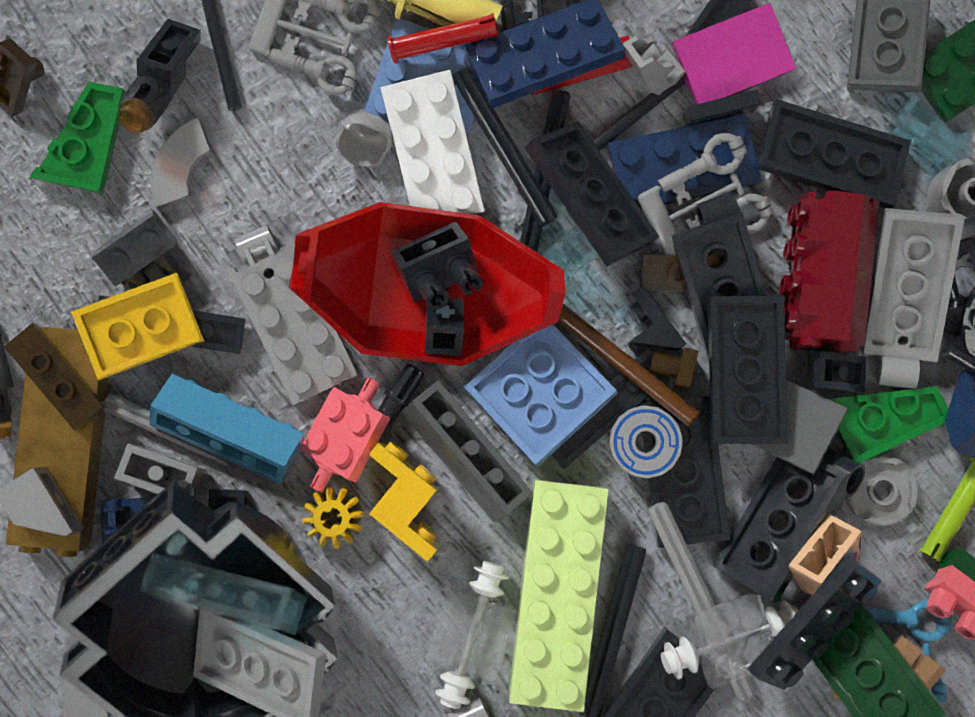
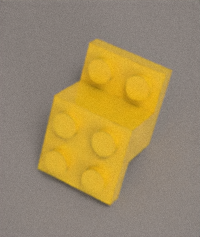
M384 442L378 443L369 455L398 479L369 514L428 562L440 544L435 540L438 534L423 521L417 525L412 520L439 488L434 484L437 477L423 465L415 468L407 462L406 459L409 454L395 442H389L388 445Z

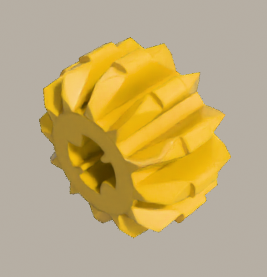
M333 486L326 488V499L317 491L313 494V499L318 506L312 503L304 505V509L313 513V516L303 518L302 524L309 525L314 523L315 528L310 530L307 536L312 538L318 533L322 534L319 539V546L321 547L327 544L329 537H331L334 549L341 546V536L346 542L351 543L354 541V537L349 529L360 532L363 528L360 523L353 521V518L363 517L365 515L364 510L353 511L351 508L360 500L356 496L346 502L345 499L348 495V489L346 488L340 490L337 498ZM336 508L340 511V514L337 516H342V522H337L331 526L327 523L330 518L325 519V513L331 512Z

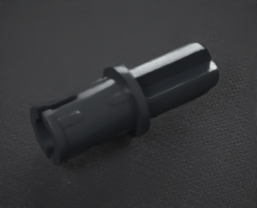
M408 363L404 367L390 391L385 390L384 393L387 395L377 409L379 412L390 417L384 430L386 433L391 431L390 429L404 407L409 405L410 397L424 377V372L412 364Z

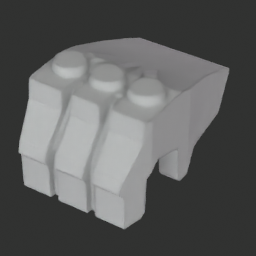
M635 36L623 43L625 55L632 65V71L638 75V79L644 84L646 90L649 93L660 95L663 91L676 84L687 72L665 44L659 47L656 45L657 41L652 36L645 40Z

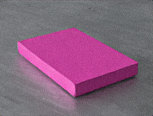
M771 3L671 43L677 60L687 72L683 76L695 105L732 96L796 69Z

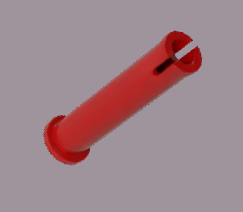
M491 13L487 16L396 38L393 35H389L388 46L394 64H398L399 59L491 37H499V31L497 30L498 26L495 15Z

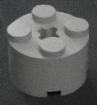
M975 156L955 162L940 171L933 178L927 192L926 212L963 215L964 219L975 215Z

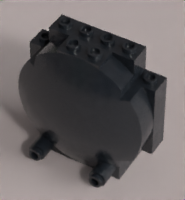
M173 480L61 581L52 620L78 641L64 653L60 675L113 717H276L193 676L200 607L219 600L235 599L240 601L239 610L236 614L263 610L265 612V622L262 626L326 653L324 674H326L333 667L338 656L334 638L317 623L323 622L331 614L333 607H335L332 587L307 565L300 548L293 538L271 518L259 511L241 505L237 501L228 502L216 510H212L195 499V489L189 482Z

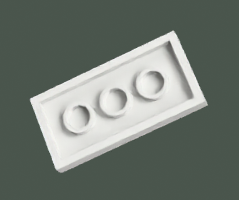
M446 70L380 87L410 206L465 214L484 212V203L452 71Z

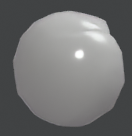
M363 111L348 116L341 125L336 137V146L340 155L350 163L361 167L379 166L386 154L389 153L393 143L389 124L378 115Z

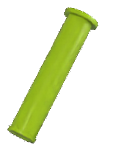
M970 457L969 461L971 464L923 547L919 550L941 563L944 554L975 503V457Z

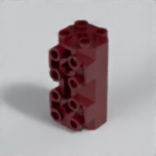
M826 191L824 199H816V192H807L800 197L797 205H790L787 225L792 226L790 240L785 242L783 259L784 261L791 262L792 270L790 276H782L779 287L780 296H784L785 339L790 341L789 348L811 350L812 347L821 348V346H825L826 352L847 354V352H858V347L865 345L880 201L874 199L869 202L870 197L865 194Z

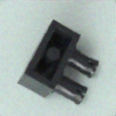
M155 210L96 249L92 256V259L115 287L121 283L122 285L126 284L131 290L150 283V279L143 272L145 266L149 263H155L165 276L178 273L184 282L192 276L191 272L186 269L173 252L176 238Z
M456 222L390 251L401 282L413 302L424 299L426 305L431 310L439 309L436 302H439L442 307L448 304L449 294L445 290L447 287L458 284L461 291L466 295L473 294L470 286L476 292L482 288L483 279L478 274L479 270L469 239Z

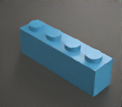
M171 374L150 405V426L279 484H282L300 452L299 449L304 433L298 431L293 425L278 422L265 416L258 409L247 408L232 401L225 394L214 393L188 378L183 379Z

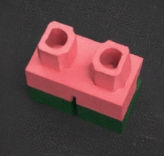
M960 547L946 552L941 563H936L935 566L939 569L934 579L929 581L924 590L930 593L926 610L941 619L949 618L952 611L960 616L954 627L955 631L963 638L971 640L975 639V557Z

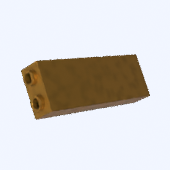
M39 326L96 395L104 402L108 395L110 377L103 380L97 379L79 331ZM25 374L13 480L32 468L47 467L84 527V530L77 534L63 536L14 525L12 521L8 520L5 545L19 546L18 552L41 553V549L46 548L55 549L54 555L76 557L77 552L89 549L91 546L106 412L102 410L79 431H74L27 374Z

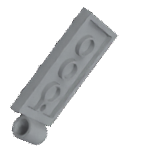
M885 208L867 317L865 345L862 348V355L881 356L877 376L878 385L916 389L920 374L919 360L938 362L963 230V215ZM901 336L907 337L905 341H898V338Z
M264 225L235 239L236 247L245 265L237 269L232 267L227 269L292 405L358 375L339 333L289 289L295 241L291 239L286 242V246L279 248L268 225ZM271 268L274 271V276L268 279L265 276V272Z

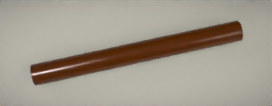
M563 303L558 320L560 324L688 427L697 419L700 414L698 410Z

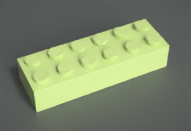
M533 479V493L531 496L509 686V703L584 712L608 489L598 486Z

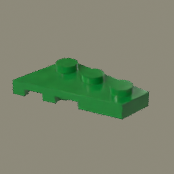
M88 81L67 115L66 125L58 138H53L47 148L49 151L40 167H35L30 178L104 194L122 117L121 104L126 98V91L123 88Z
M938 386L829 399L848 409L837 434L848 457L859 463L944 424L948 412V407Z

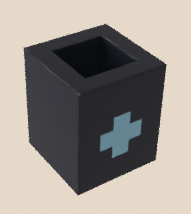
M449 298L448 304L444 307L439 302H436L439 307L438 310H431L426 306L425 353L461 355L464 333V299Z

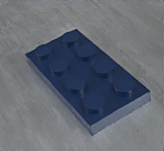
M599 0L582 1L500 32L499 37L482 39L464 46L466 57L491 109L625 58V48Z
M746 114L608 142L607 145L612 170L640 210L642 207L638 201V196L657 185L659 186L657 180L700 159L706 144L716 134L730 133L736 137L741 136L747 153L744 154L740 166L733 172L737 174L742 188L759 185L762 182L760 171L755 169L757 158ZM722 142L713 149L712 154L717 160V165L726 166V164L734 160L731 152L732 149H730L727 142ZM706 171L684 182L685 191L689 193L691 199L710 195L733 183L730 177L732 173L719 175ZM660 189L659 195L664 205L677 202L675 199L676 193L672 190L663 193Z

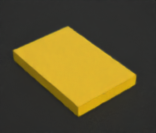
M178 273L71 311L98 380H103L205 341Z

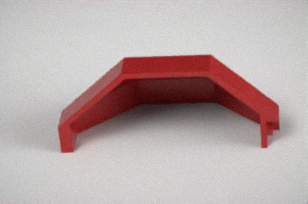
M378 202L295 235L294 259L289 289L361 354L464 366L557 323L560 317L566 294L564 270L480 215ZM456 222L469 239L479 270L478 274L483 279V285L477 292L470 286L473 293L470 295L464 294L458 284L445 288L449 298L464 299V333L461 355L426 354V301L421 299L415 303L413 302L401 282L390 251Z

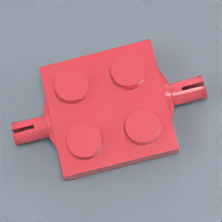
M367 377L358 396L346 394L335 387L331 389L299 449L313 458L320 467L312 483L309 485L313 489L323 493L332 474L341 475L352 482H357L370 458L369 453L377 445L390 420V417L379 412L374 404L371 403L381 383Z

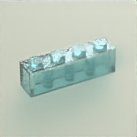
M152 553L139 591L164 601L292 635L296 634L307 597L291 588Z

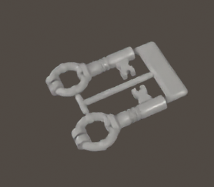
M265 0L249 45V50L270 57V62L314 75L319 86L329 95H341L350 90H355L360 74L357 72L355 65L345 55L348 54L354 37L353 33L366 32L371 28H376L381 15L374 0H294L298 2L299 9L295 10L293 18L299 21V18L302 17L301 20L304 23H307L309 18L308 12L312 7L336 13L341 25L350 31L347 34L346 40L280 20L287 0ZM355 2L368 6L363 24H357L348 20L347 15L351 9L350 5ZM278 26L343 46L341 56H330L319 62L297 56L295 48L299 47L301 39L296 36L292 40L293 36L291 34H287L285 39L286 45L282 48V51L275 48L271 51L270 48ZM333 64L344 66L347 69L341 84L342 86L330 85L325 79L329 73V67Z
M730 133L714 135L706 144L700 159L657 180L659 186L657 185L638 196V201L646 218L659 235L657 241L663 253L675 254L671 235L677 233L672 223L674 220L696 210V204L724 195L736 189L738 195H742L737 199L739 208L741 209L743 205H747L749 202H754L761 217L753 225H746L748 233H758L767 225L771 214L774 212L771 205H769L768 197L758 194L743 195L744 190L736 173H733L742 163L744 154L747 153L741 136L736 137ZM722 142L728 143L734 156V160L726 164V166L717 165V160L712 154L714 147ZM706 171L719 175L732 173L730 177L733 183L669 216L659 195L660 189L663 193L669 190L676 193L675 199L678 205L683 204V198L686 201L691 200L689 193L685 191L684 182L688 181V179L690 180L692 177L694 178L696 175L698 176ZM697 214L693 216L695 220L691 221L690 218L685 220L689 228L700 225Z

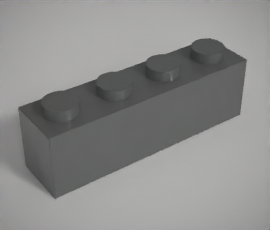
M439 380L402 411V414L493 522L508 516L533 493Z

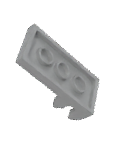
M219 600L200 607L194 677L277 717H319L326 653L262 626L265 622V612L263 610L236 614L240 606L239 600Z

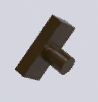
M9 38L0 42V107L13 117L23 112L31 81L44 75V67L38 58L31 57Z
M684 347L681 358L654 352L650 373L674 378L676 380L673 389L688 392L699 351Z

